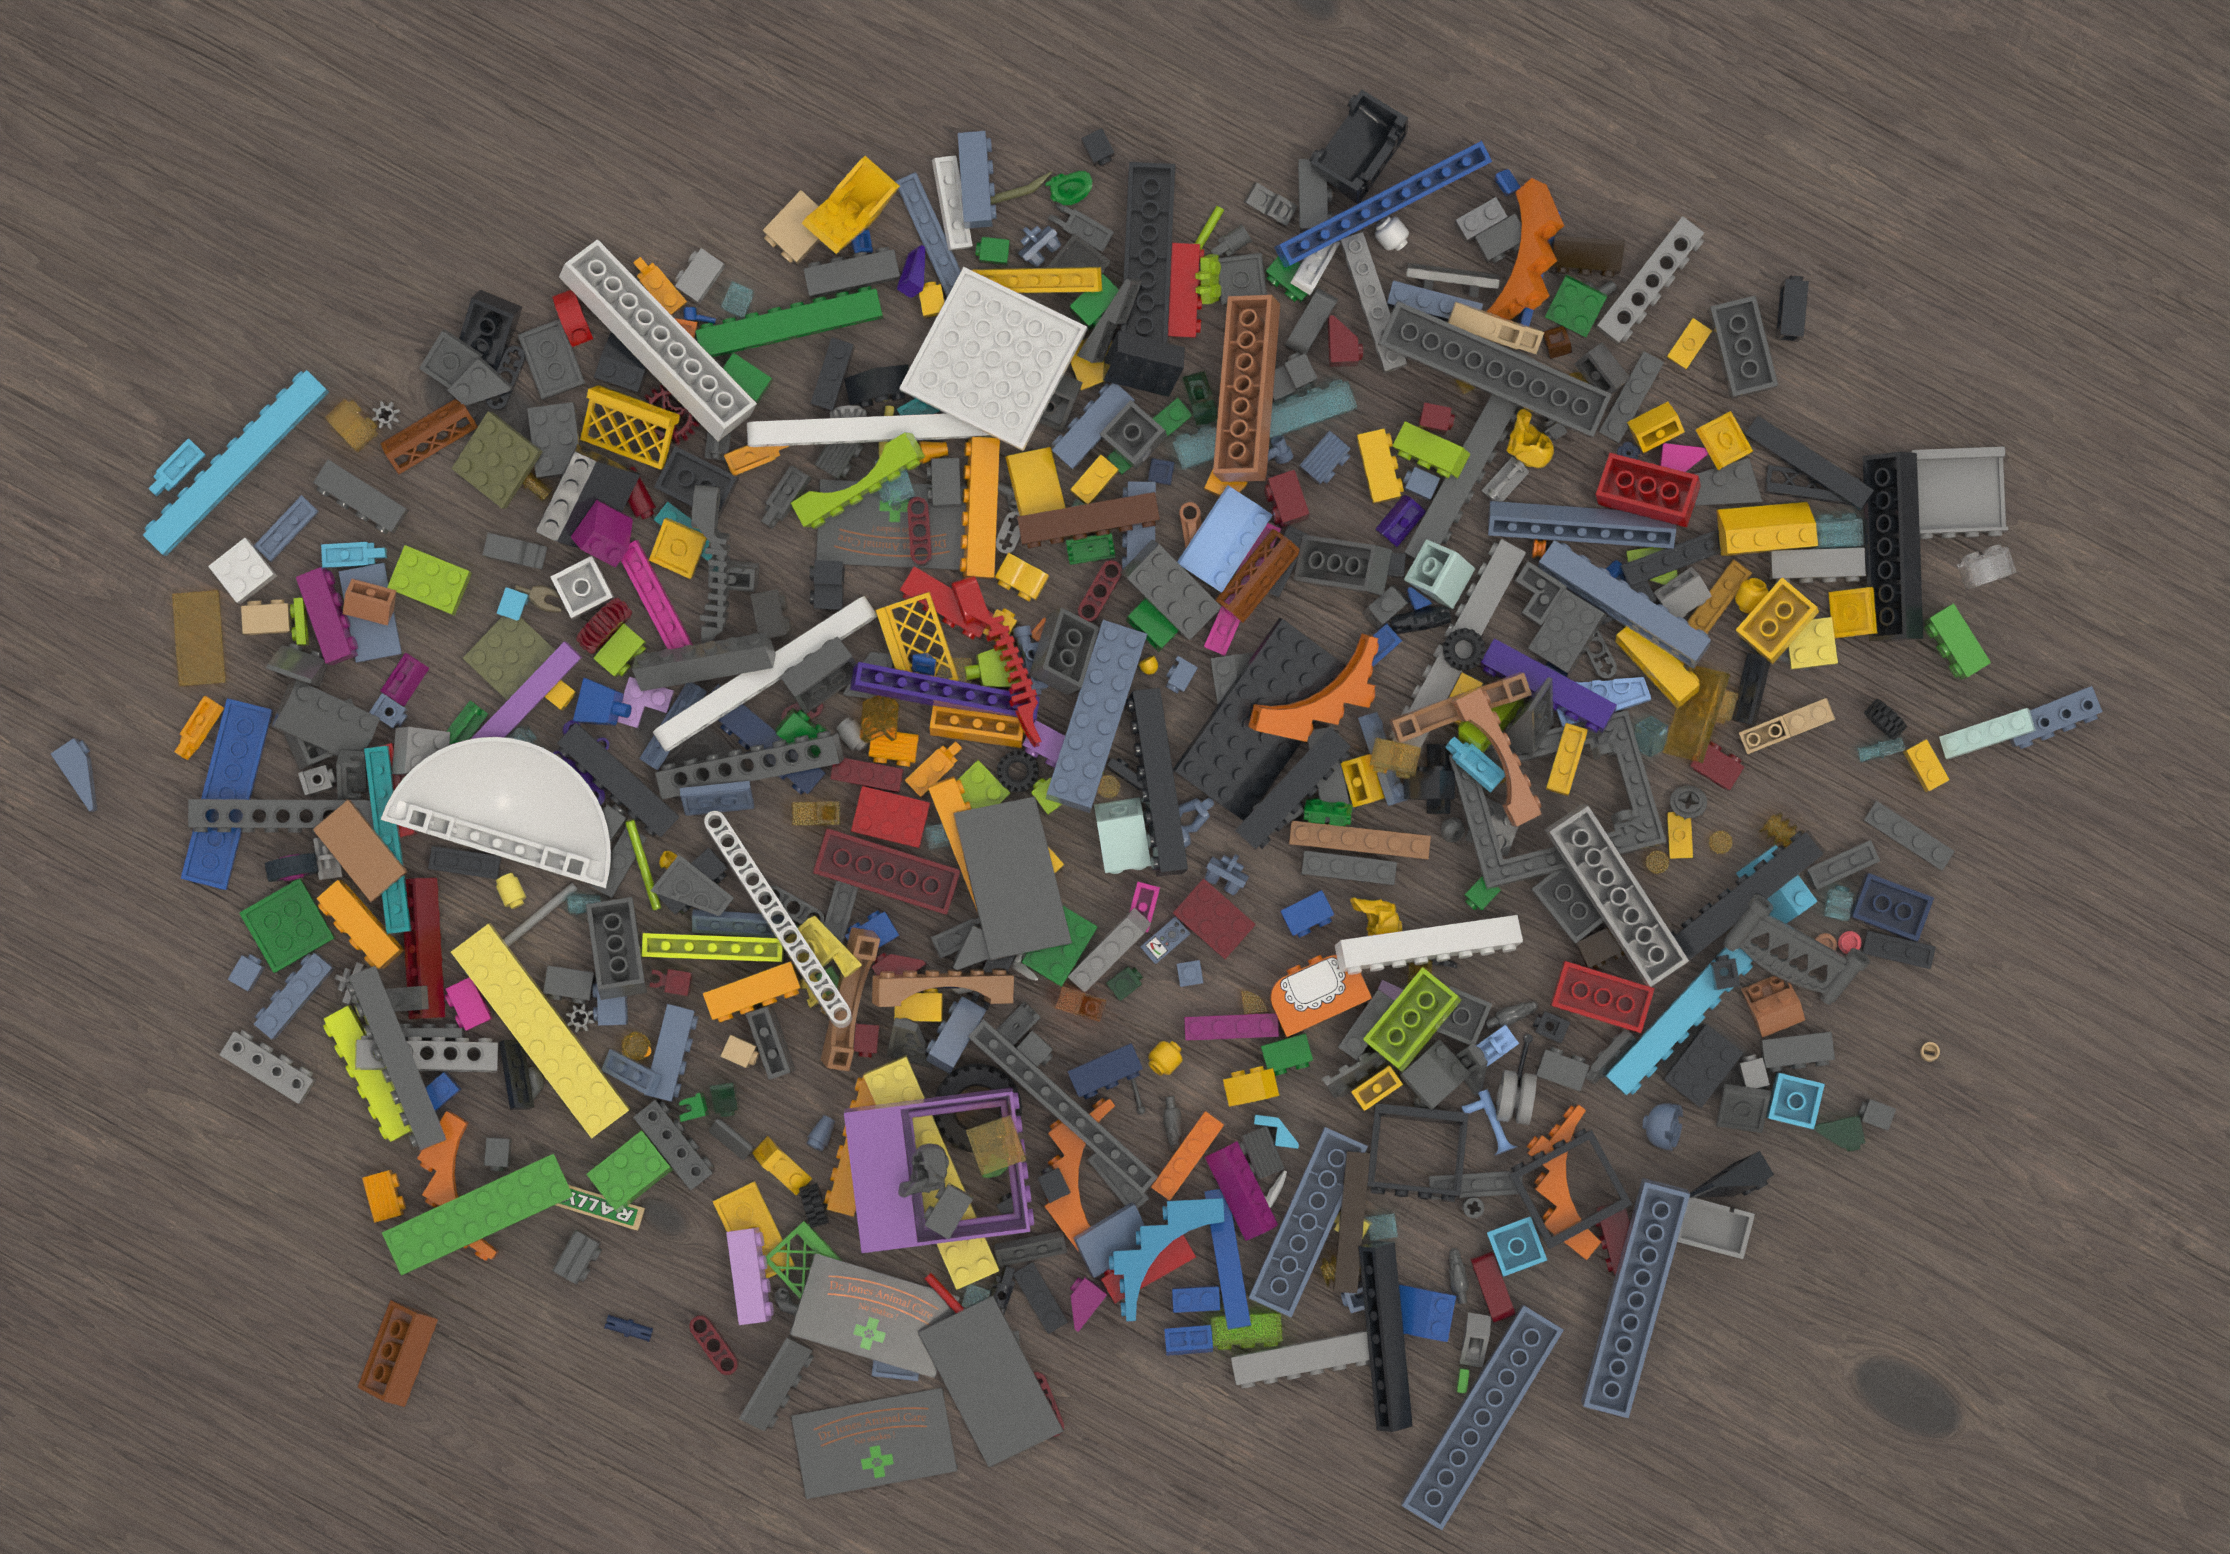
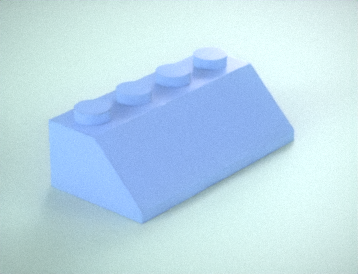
M1227 485L1177 562L1183 568L1222 593L1273 515Z

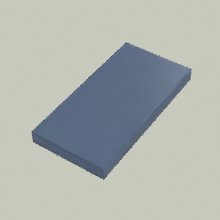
M385 563L339 571L344 599L351 579L385 588L389 584ZM393 612L388 626L347 615L350 621V634L355 637L358 644V649H356L358 656L355 657L356 663L402 654L395 612Z

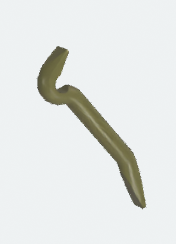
M1052 172L1043 175L1029 185L995 194V197H991V205L1035 192L1051 176Z

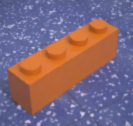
M1204 1111L1180 1147L1158 1175V1178L1153 1182L1151 1188L1170 1201L1224 1124Z

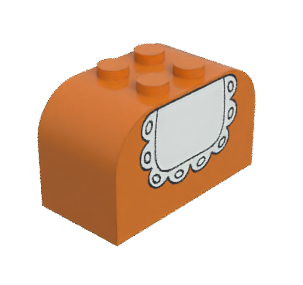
M1319 955L1308 960L1309 965L1301 968L1299 964L1286 970L1288 975L1280 978L1274 984L1270 993L1271 1006L1277 1015L1285 1037H1289L1372 999L1361 973L1348 975V971L1340 972L1337 955L1325 958Z

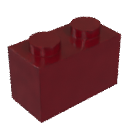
M1424 403L1418 427L1431 433L1445 435L1447 430H1451L1453 427L1455 414H1451L1452 408Z
M1712 741L1709 744L1706 742L1702 743L1688 767L1726 791H1730L1744 769V766L1740 764L1742 760L1731 753L1729 756L1720 752L1722 748Z

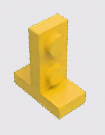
M769 1136L752 1152L760 1165L767 1171H770L795 1195L800 1192L799 1188L806 1186L812 1180L811 1176L785 1154Z

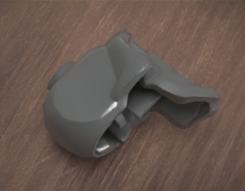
M932 1143L919 1146L912 1157L913 1170L911 1181L901 1182L899 1185L898 1194L900 1197L905 1198L921 1192L930 1193L945 1187L949 1159L944 1149Z

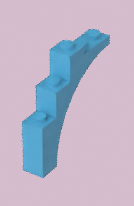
M1223 1198L1167 1201V1206H1163V1220H1168V1225L1140 1226V1231H1136V1245H1141L1140 1250L1113 1251V1256H1109V1268L1114 1270V1275L1124 1274V1279H1120V1293H1125V1302H1121V1316H1126V1321H1136L1137 1299L1141 1283L1148 1268L1159 1253L1173 1240L1190 1230L1207 1224L1224 1222Z

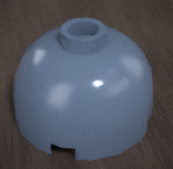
M1672 1103L1659 1104L1650 1111L1649 1116L1645 1115L1643 1129H1646V1136L1654 1146L1673 1151L1672 1147L1677 1146L1682 1130V1124L1678 1120V1116L1683 1117L1681 1105Z

